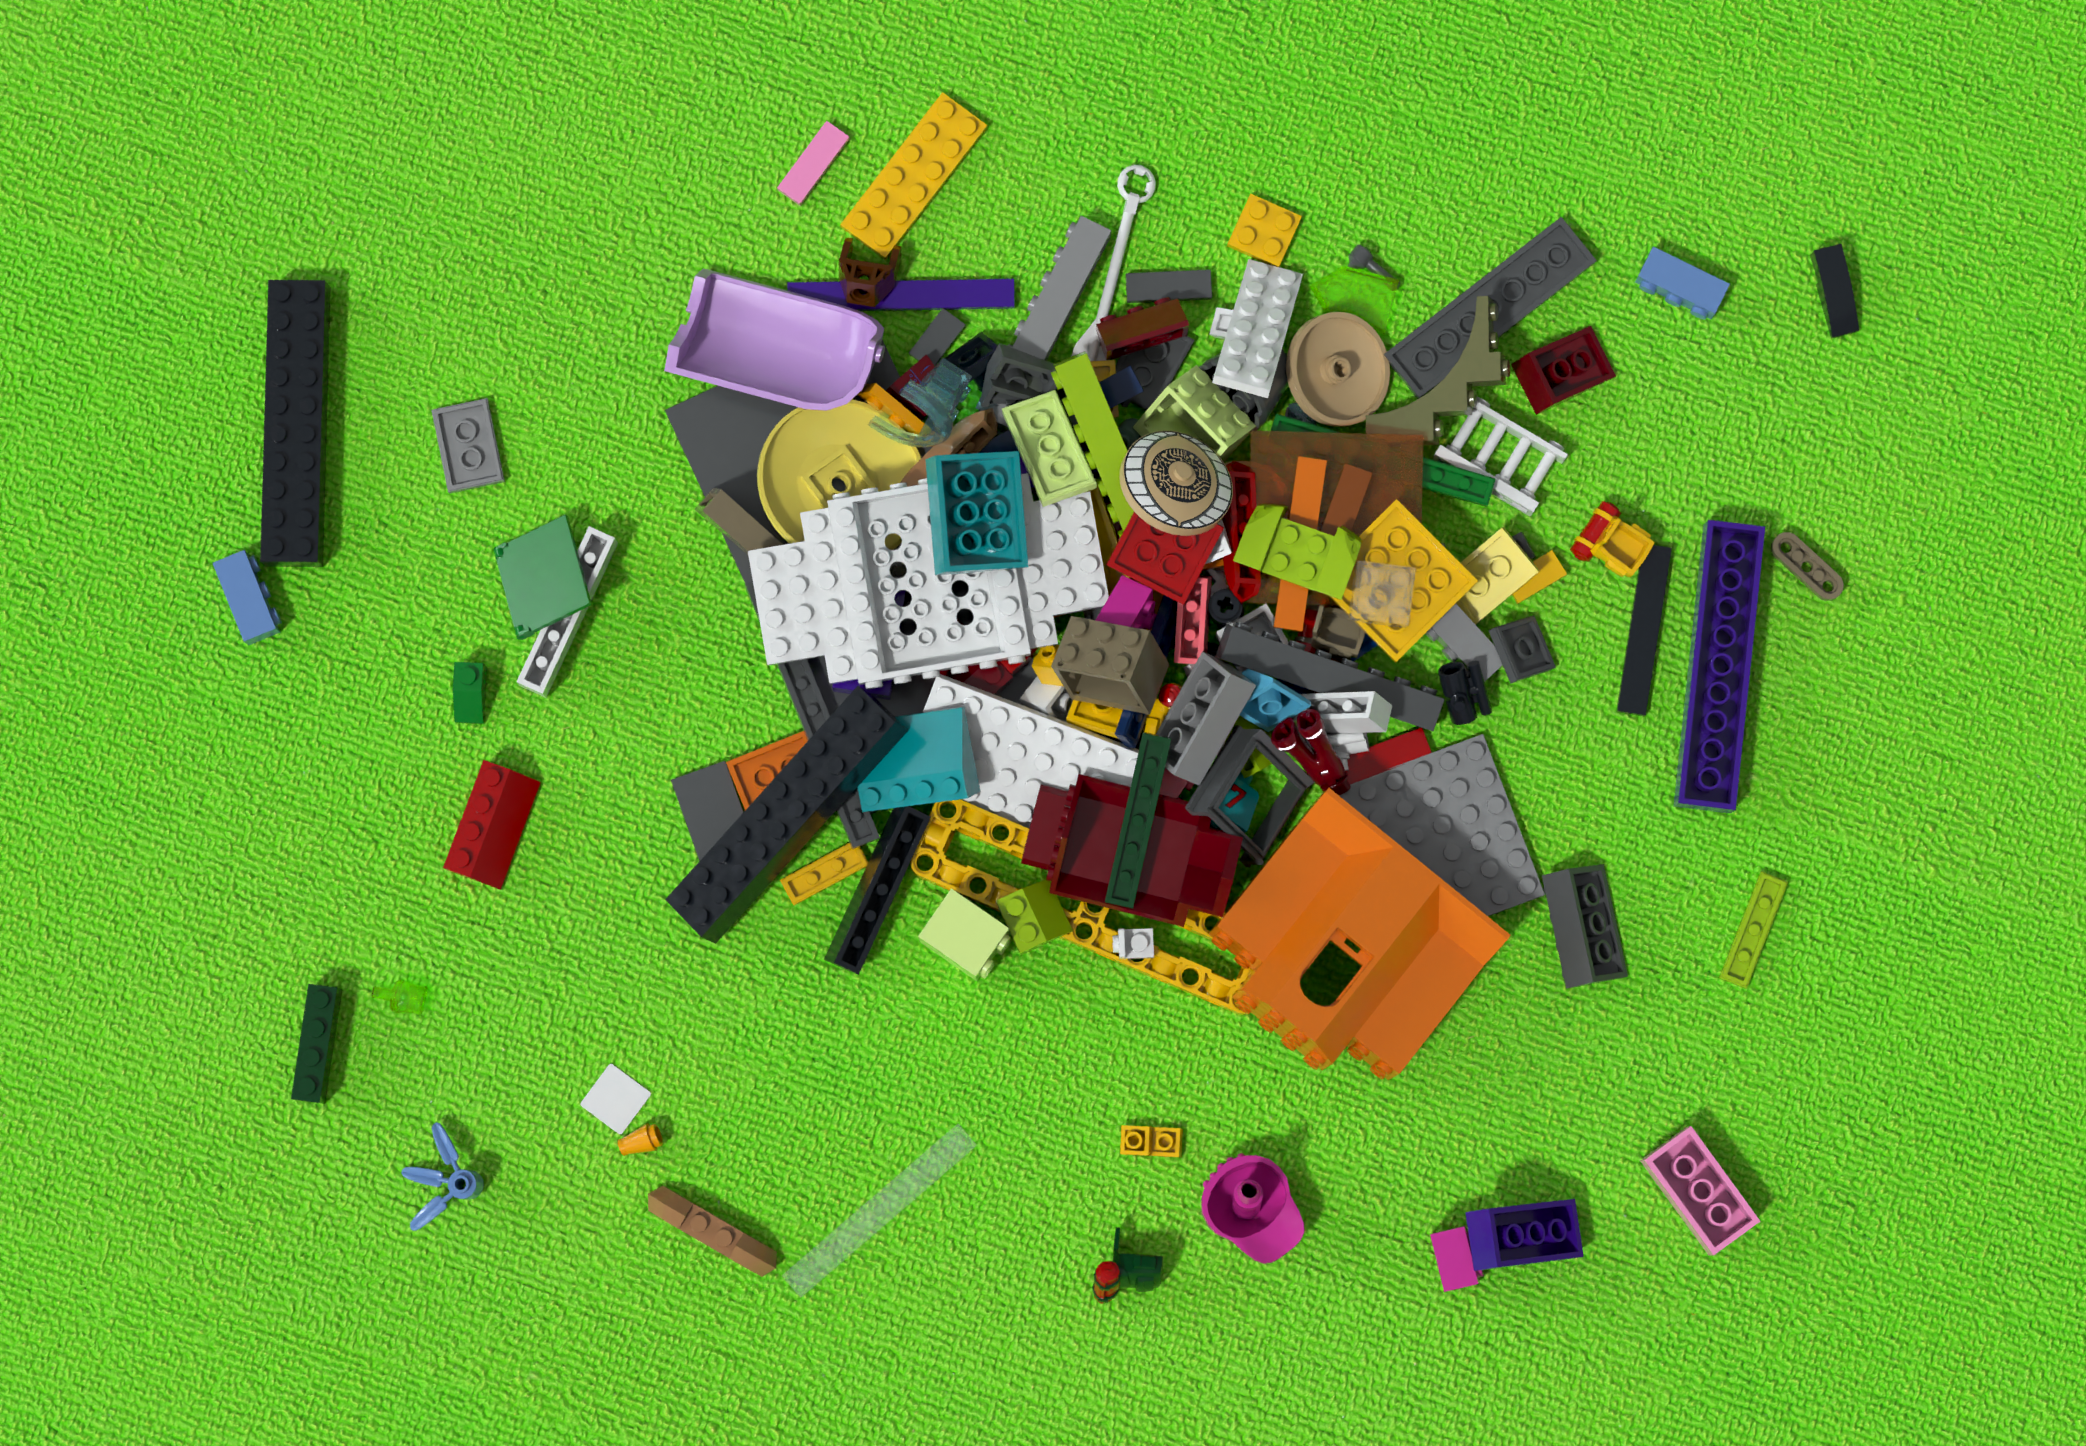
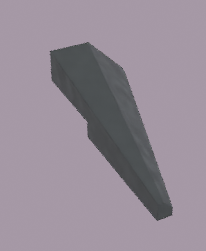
M999 343L987 364L980 404L982 407H989L990 404H1006V406H1010L1056 390L1061 402L1067 396L1063 388L1058 390L1051 375V372L1055 371L1053 363ZM1130 398L1120 404L1122 407H1128L1132 399Z

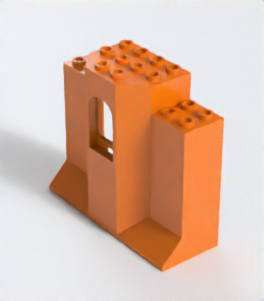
M1330 788L1312 803L1224 913L1223 917L1220 918L1208 933L1213 937L1211 941L1215 946L1223 951L1229 950L1235 955L1234 960L1244 969L1250 967L1253 970L1232 996L1237 1001L1235 1005L1241 1011L1248 1015L1250 1012L1259 1019L1258 1024L1269 1033L1276 1032L1282 1037L1280 1041L1291 1051L1298 1050L1305 1056L1303 1060L1315 1070L1318 1067L1324 1070L1332 1065L1347 1046V1052L1358 1061L1363 1059L1371 1066L1370 1071L1382 1080L1384 1078L1390 1080L1402 1072L1484 965L1511 936ZM1347 938L1360 948L1358 953L1344 943ZM1329 941H1331L1362 967L1332 1004L1322 1006L1315 1004L1304 995L1300 981L1306 970Z

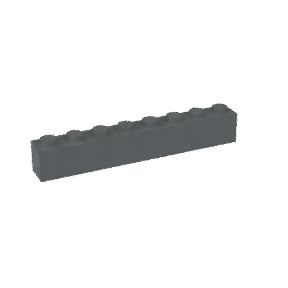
M1237 621L1235 627L1226 624L1215 657L1319 693L1375 691L1392 705L1390 717L1434 731L1444 702L1443 698L1436 696L1438 690L1421 685L1420 690L1410 687L1412 681L1395 676L1394 681L1384 678L1385 672L1369 667L1368 671L1365 672L1357 669L1359 663L1342 658L1341 663L1331 660L1333 654L1316 649L1315 654L1304 651L1306 647L1304 644L1289 640L1288 645L1278 642V635L1263 631L1261 636L1251 633L1252 626Z

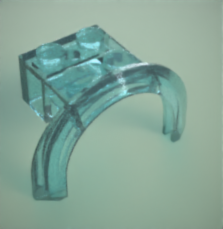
M942 358L922 379L920 385L910 379L900 393L902 397L914 403L928 415L919 434L900 430L876 415L869 422V426L887 438L904 445L929 447L941 444L949 438L952 432L953 421L959 413L956 407L969 394L971 388L967 385L972 376Z

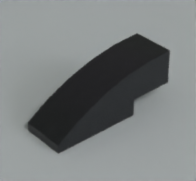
M1842 244L1814 250L1810 257L1818 282L1816 284L1831 339L1859 332L1856 305Z

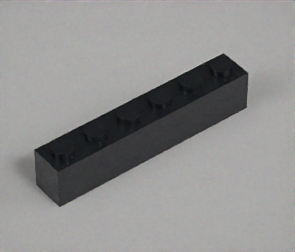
M910 806L893 808L824 958L825 961L859 975L928 825L930 816Z

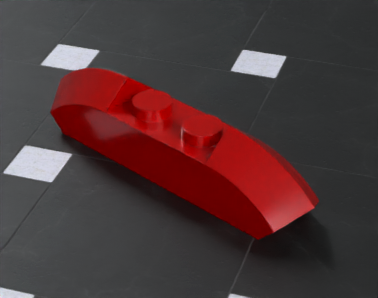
M1232 461L1226 467L1232 481L1233 496L1230 507L1222 519L1233 553L1224 556L1223 563L1228 586L1238 600L1243 603L1257 595L1261 586L1260 571L1233 561L1245 527L1257 507L1255 472L1251 467Z

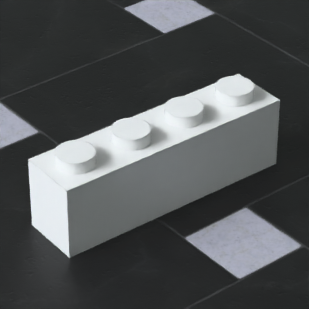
M1375 691L1300 694L1311 701V706L1305 710L1314 709L1322 717L1326 734L1387 732L1392 705ZM1297 714L1296 716L1292 717V719L1294 720V722H1295L1296 725H1297V716H1298V714Z

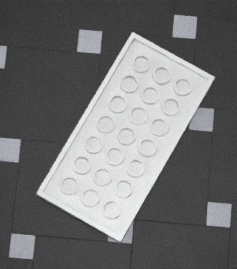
M942 674L936 677L923 712L965 707L981 792L961 800L1026 828H1030L1041 784L1068 791L1070 784L1076 785L1078 775L1081 774L1131 787L1139 752L1138 749L1128 748L1123 743Z

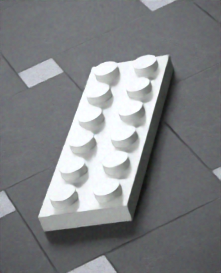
M1248 259L1212 383L1268 398L1303 274Z

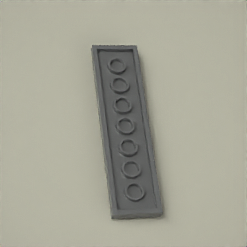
M1560 217L1387 351L1384 356L1415 397L1419 399L1445 379L1459 361L1469 341L1474 324L1477 296H1489L1493 300V304H1497L1498 320L1494 321V332L1498 333L1499 338L1590 268L1597 260L1564 219Z

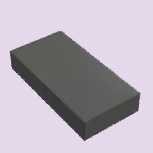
M942 308L910 350L909 355L917 361L927 355L934 366H936L966 325Z

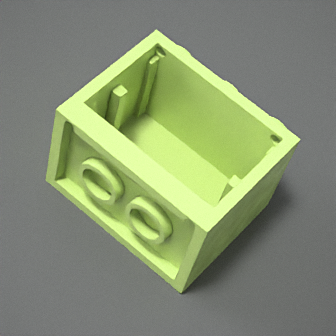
M1197 365L1169 384L1133 426L1141 437L1156 431H1176L1193 436L1214 450L1223 462L1231 456L1256 427L1248 415L1242 412L1225 392L1212 383L1208 374Z
M952 888L918 936L920 943L975 981H978L980 977L986 979L995 966L992 959L996 953L1002 955L1011 943L1010 932L1007 926Z

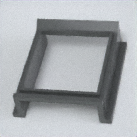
M1236 725L1185 809L1191 815L1208 816L1227 834L1243 837L1241 848L1244 850V853L1239 861L1245 867L1250 868L1251 865H1263V858L1304 791L1315 782L1284 751L1278 750L1271 742V738L1262 729H1243L1240 725ZM1256 747L1288 781L1251 840L1218 807Z

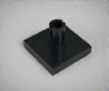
M981 331L937 363L936 366L959 390L974 380L979 391L982 392L987 364L998 345Z

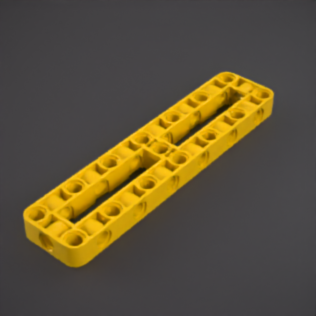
M961 799L936 802L929 815L931 818L911 859L912 871L923 880L949 891L952 888L963 897L1000 912L996 900L1020 889L969 865L959 864L947 858L946 852L957 831L1022 859L1029 828ZM944 804L954 805L956 813L953 817L944 818L941 816L940 808ZM998 826L1006 827L1009 831V836L1004 841H998L992 835L994 829ZM923 856L932 858L934 862L932 868L928 871L920 870L917 867L919 858ZM974 879H982L986 883V889L980 894L973 893L970 890V883ZM1082 901L1077 912L1063 908L1073 931L1060 937L1061 939L1233 1013L1246 1015L1235 1005L1236 1002L1232 996L1252 973L1253 970L1250 967L1248 969L1241 967L1236 980H1231L1186 958L1169 954L1153 945L1154 958H1144L1141 962H1134L1131 959H1119V953H1113L1112 938L1113 935H1118V931L1104 924L1110 908L1103 907L1100 912L1093 913L1087 908V903ZM1189 909L1185 925L1181 928L1212 940L1213 937L1208 934L1210 931L1205 927V920L1212 916L1220 920L1221 917ZM1087 924L1091 927L1092 935L1088 939H1080L1076 935V928L1079 925ZM1188 969L1194 970L1198 974L1197 983L1194 985L1184 983L1182 980V973Z

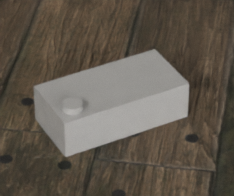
M1202 651L1156 735L1172 738L1165 768L1173 775L1199 786L1256 687L1252 681L1228 662Z

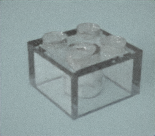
M1358 560L1355 563L1348 621L1401 628L1408 627L1416 568Z

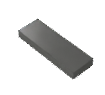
M1211 270L1126 273L1127 303L1155 302L1166 297H1170L1171 300L1178 298L1179 301L1212 300Z

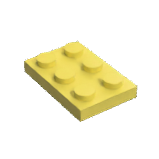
M1504 527L1460 562L1478 582L1456 604L1477 625L1540 572Z

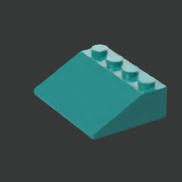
M1019 451L935 455L925 459L935 575L1027 568L1028 555Z
M965 707L895 716L908 731L857 787L862 812L967 799L981 792Z

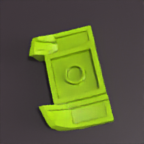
M1266 503L1258 505L1245 527L1233 561L1312 591L1342 600L1361 547V538L1343 525L1338 527L1335 536L1285 519L1283 517L1288 508L1285 505Z

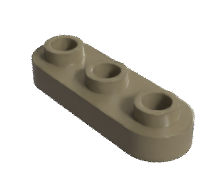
M1784 532L1772 541L1771 552L1773 556L1818 598L1824 601H1831L1842 593L1844 587L1842 578L1795 534ZM1781 544H1788L1790 551L1784 553L1780 548ZM1802 563H1808L1811 566V571L1804 572L1801 567ZM1824 582L1832 585L1830 592L1823 589Z

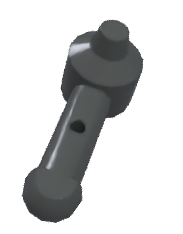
M1358 244L1348 255L1349 264L1347 269L1353 273L1357 269L1366 268L1387 285L1390 290L1395 291L1400 287V281L1373 260V256L1367 247Z

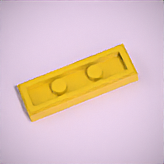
M850 843L780 881L793 906L866 868L868 861L860 847L852 850Z

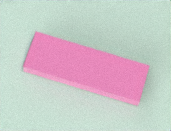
M826 121L779 184L777 190L801 206L847 144L850 137Z

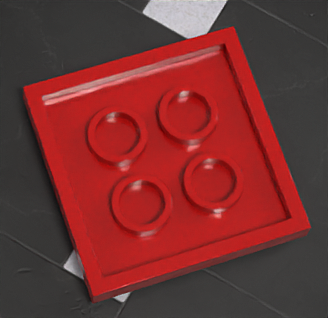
M1133 512L1106 565L1184 605L1224 527L1217 524L1214 528L1202 534L1191 536L1174 535L1154 528Z

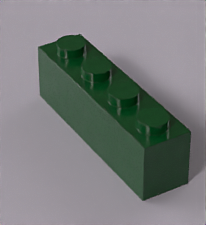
M308 984L291 1095L293 1100L325 1104L342 989Z

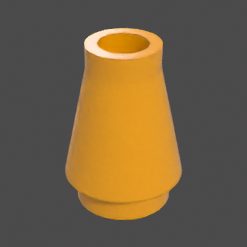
M647 1123L624 1138L618 1139V1147L623 1156L657 1151V1147L663 1145L662 1135L656 1124L649 1125Z

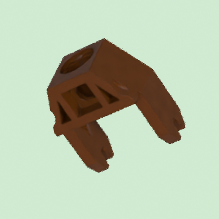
M845 238L838 266L839 281L846 302L875 307L895 287L901 262L902 246H894L889 265L851 259L853 238ZM865 275V276H867V277L869 278V280H864V279H859V278H860L861 276Z

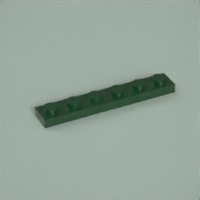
M1147 732L1142 734L1105 898L1106 903L1128 908L1134 907L1172 739L1170 737Z

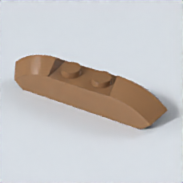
M993 408L971 414L954 425L910 469L900 483H907V487L918 485V480L927 478L925 459L935 455L979 453L997 434L998 423Z
M661 1186L648 1193V1211L761 1277L776 1269L777 1251L665 1186Z

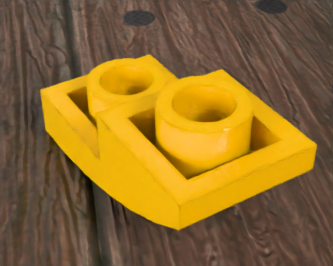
M1121 1125L1120 1154L1182 1158L1183 1129Z

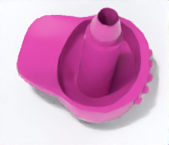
M1240 1153L1236 1158H1227L1225 1164L1219 1163L1217 1172H1212L1209 1176L1210 1180L1203 1182L1204 1191L1201 1198V1214L1207 1226L1216 1235L1229 1239L1253 1260L1262 1264L1273 1263L1287 1254L1301 1241L1304 1234V1222L1291 1197L1286 1175L1272 1160L1258 1155L1245 1156L1243 1153Z

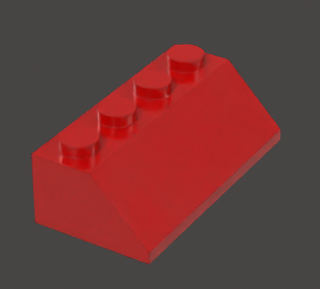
M483 760L443 868L449 872L501 890L541 782L511 769Z

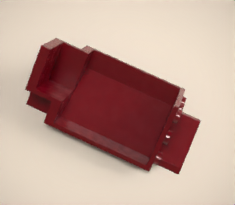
M1081 774L1078 775L1076 785L1070 784L1068 791L1040 785L1021 864L1048 870L1046 880L1051 881L1049 893L1181 927L1185 925L1189 909L1223 917L1243 837L1227 834L1223 830L1210 827L1211 819L1208 816L1191 815L1185 809L1189 801L1159 794L1134 907L1128 908L1106 903L1105 898L1130 787Z

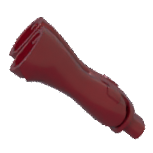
M1308 709L1300 712L1297 716V725L1289 717L1275 727L1272 732L1271 742L1278 750L1286 751L1293 756L1322 791L1325 792L1330 788L1336 794L1341 795L1350 790L1351 786L1347 781L1348 774L1328 739L1323 719L1318 711ZM1305 739H1307L1308 742L1312 745V747L1314 748L1315 752L1311 749V747L1309 746V744L1307 743V741H1306Z

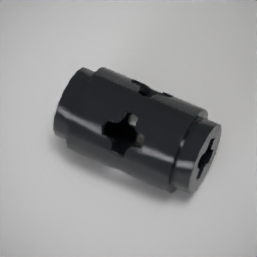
M1230 589L1218 590L1210 597L1208 604L1210 617L1219 628H1224L1226 624H1232L1244 616L1243 603L1238 600ZM1227 605L1232 606V610L1227 609L1225 613L1220 612L1221 608L1225 609Z

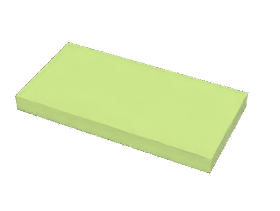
M1056 390L1002 408L1004 419L1043 507L1097 488L1095 478Z

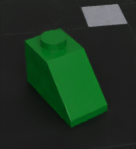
M454 662L453 705L455 723L484 724L487 667L484 663Z

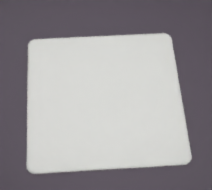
M609 1064L580 1105L615 1132L622 1134L651 1093L616 1066Z

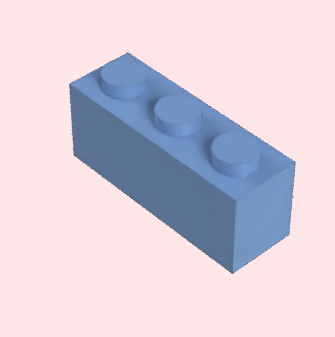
M1652 247L1635 280V283L1640 285L1639 288L1642 291L1652 295L1655 293L1662 295L1667 303L1675 307L1682 305L1690 309L1692 315L1703 320L1706 317L1709 319L1713 318L1730 285L1655 247Z
M243 550L213 562L243 641L247 645H251L280 633L278 624L282 622L276 608L271 609L267 598H270L271 594L266 582H260L257 572L261 571L255 555L250 556L249 553Z

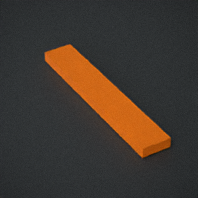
M1298 456L1289 515L1290 521L1317 530L1327 460ZM1280 579L1273 628L1303 631L1308 596L1307 588Z

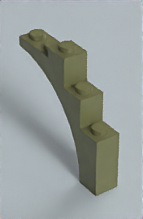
M1477 296L1475 320L1469 341L1459 361L1445 379L1428 394L1409 405L1386 413L1366 415L1367 441L1387 447L1439 445V437L1443 436V422L1439 420V417L1472 415V407L1477 405L1476 390H1472V387L1506 385V377L1510 376V362L1505 359L1501 352H1494V349H1498L1499 345L1498 333L1494 332V321L1498 320V306L1493 304V300L1489 296Z

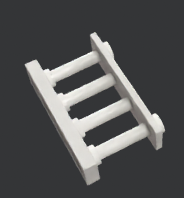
M1477 397V405L1472 407V415H1468L1451 445H1447L1446 448L1442 445L1439 446L1433 460L1495 478L1492 495L1531 517L1539 502L1534 500V494L1554 460L1562 464L1568 454L1563 452L1564 447L1552 440L1546 442L1489 408L1491 405L1487 401ZM1480 417H1483L1495 424V427L1476 459H1472L1469 462L1461 457L1462 453L1460 450ZM1506 431L1520 439L1500 474L1493 476L1485 471V464ZM1529 446H1532L1544 453V456L1525 488H1521L1519 491L1510 486L1511 482L1509 480Z

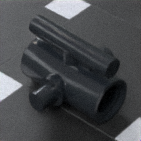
M1477 660L1468 663L1471 677H1467L1465 666L1461 662H1450L1438 669L1450 719L1455 725L1468 724L1477 718L1478 714L1475 707L1477 702L1482 715L1492 713L1480 663Z

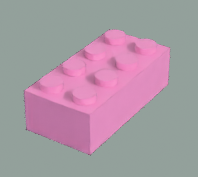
M1692 1126L1685 1127L1640 1160L1709 1256H1714L1760 1222Z

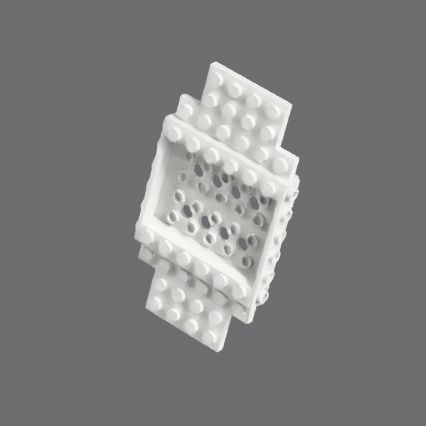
M1028 473L1021 474L1028 567L948 575H935L927 478L918 480V485L907 487V483H897L890 485V490L879 492L878 488L875 487L861 490V495L850 497L849 492L832 495L833 500L827 501L828 508L800 512L805 541L748 551L767 665L825 656L829 684L858 679L859 685H865L866 689L882 687V681L893 679L894 684L911 682V676L922 675L923 679L939 677V671L951 670L952 674L968 672V666L980 665V669L997 667V661L1008 660L1009 664L1022 663L1026 661V656L1031 655L1030 649L1058 645L1053 616L1103 608L1109 598L1091 493H1081L1043 507L1040 500L1033 501ZM889 534H897L901 537L902 544L897 550H890L885 546V538ZM901 562L906 566L907 572L904 577L897 579L891 576L890 567L893 563ZM959 580L966 582L969 587L968 593L963 597L955 596L951 590L954 582ZM902 590L908 591L912 596L911 603L906 607L898 606L895 603L897 592ZM961 609H969L973 613L974 619L971 624L961 625L957 621L956 616ZM904 619L915 621L917 629L912 635H904L900 631L899 626Z

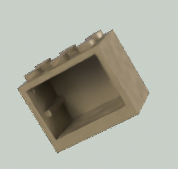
M1071 616L1051 667L1072 700L1150 715L1169 663L1150 630Z

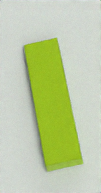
M1762 871L1759 873L1719 979L1747 989L1788 884L1787 881Z

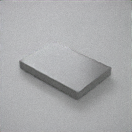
M487 398L431 410L449 494L505 482Z

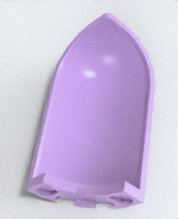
M703 268L694 278L690 299L686 308V312L691 313L686 325L680 324L675 337L668 346L664 371L803 409L828 411L847 404L865 387L875 362L880 363L884 355L885 346L881 345L884 328L876 319L843 305Z

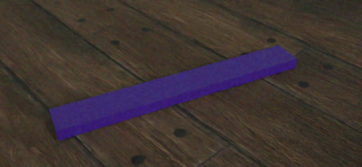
M1014 279L896 281L895 287L875 307L847 303L840 282H787V291L836 303L858 311L942 310V308L945 310L1015 309Z

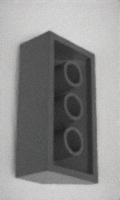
M1604 864L1570 868L1542 875L1544 892L1547 897L1550 920L1553 925L1556 948L1559 953L1566 989L1628 977Z

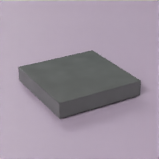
M1534 615L1489 630L1510 684L1556 668Z

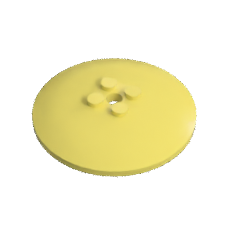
M853 399L845 405L828 411L798 407L783 417L771 431L759 457L757 469L758 491L768 519L789 544L805 541L800 512L828 508L827 501L833 500L832 495L849 492L851 497L861 495V490L877 487L879 492L890 490L889 486L900 483L910 469L921 459L908 433L903 428L899 429L888 420L889 416L882 410L877 411L869 404ZM835 478L843 480L846 485L845 491L835 490L832 486V480ZM889 534L885 538V546L890 550H894L902 543L901 537L897 534Z

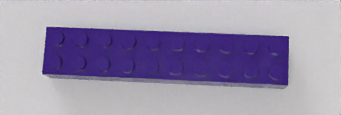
M1708 520L1703 525L1673 807L1732 813L1736 810L1765 526Z

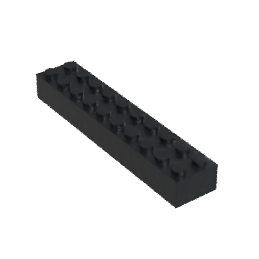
M268 280L260 562L266 567H323L331 287L325 280Z
M857 686L665 900L702 938L716 944L906 734L908 729L871 693Z

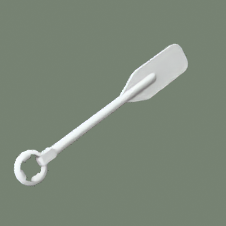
M1142 165L1128 166L1121 171L1118 177L1117 187L1119 193L1126 201L1096 319L1075 344L1071 357L1085 351L1090 361L1106 360L1096 332V324L1101 323V318L1109 315L1138 203H1143L1150 199L1156 187L1154 175L1148 168ZM1134 170V174L1140 176L1145 174L1148 177L1149 182L1146 183L1144 190L1147 193L1146 196L1139 197L1138 194L1132 192L1128 194L1125 191L1124 186L1127 185L1129 179L1126 175L1128 172Z

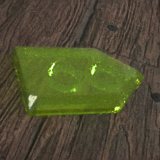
M1344 265L1311 284L1310 288L1325 314L1345 312L1356 315L1371 325L1377 333L1384 335L1399 279Z

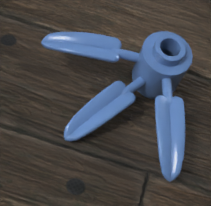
M435 1122L432 1126L437 1149L446 1165L452 1164L455 1172L450 1178L443 1177V1172L420 1167H405L402 1169L403 1177L411 1181L434 1187H440L442 1183H447L450 1191L443 1198L441 1196L434 1197L415 1215L410 1223V1228L413 1231L422 1228L447 1208L446 1202L453 1196L459 1199H474L481 1194L484 1186L480 1174L475 1171L460 1169L456 1162L459 1159V1155L445 1129L438 1122ZM464 1180L466 1181L465 1188H463Z

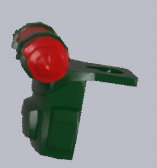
M1119 1227L1115 1229L1113 1262L1105 1261L1100 1263L1094 1273L1093 1294L1094 1298L1101 1304L1104 1302L1108 1303L1114 1299L1119 1289L1135 1288L1137 1292H1148L1158 1288L1161 1284L1163 1256L1118 1253Z

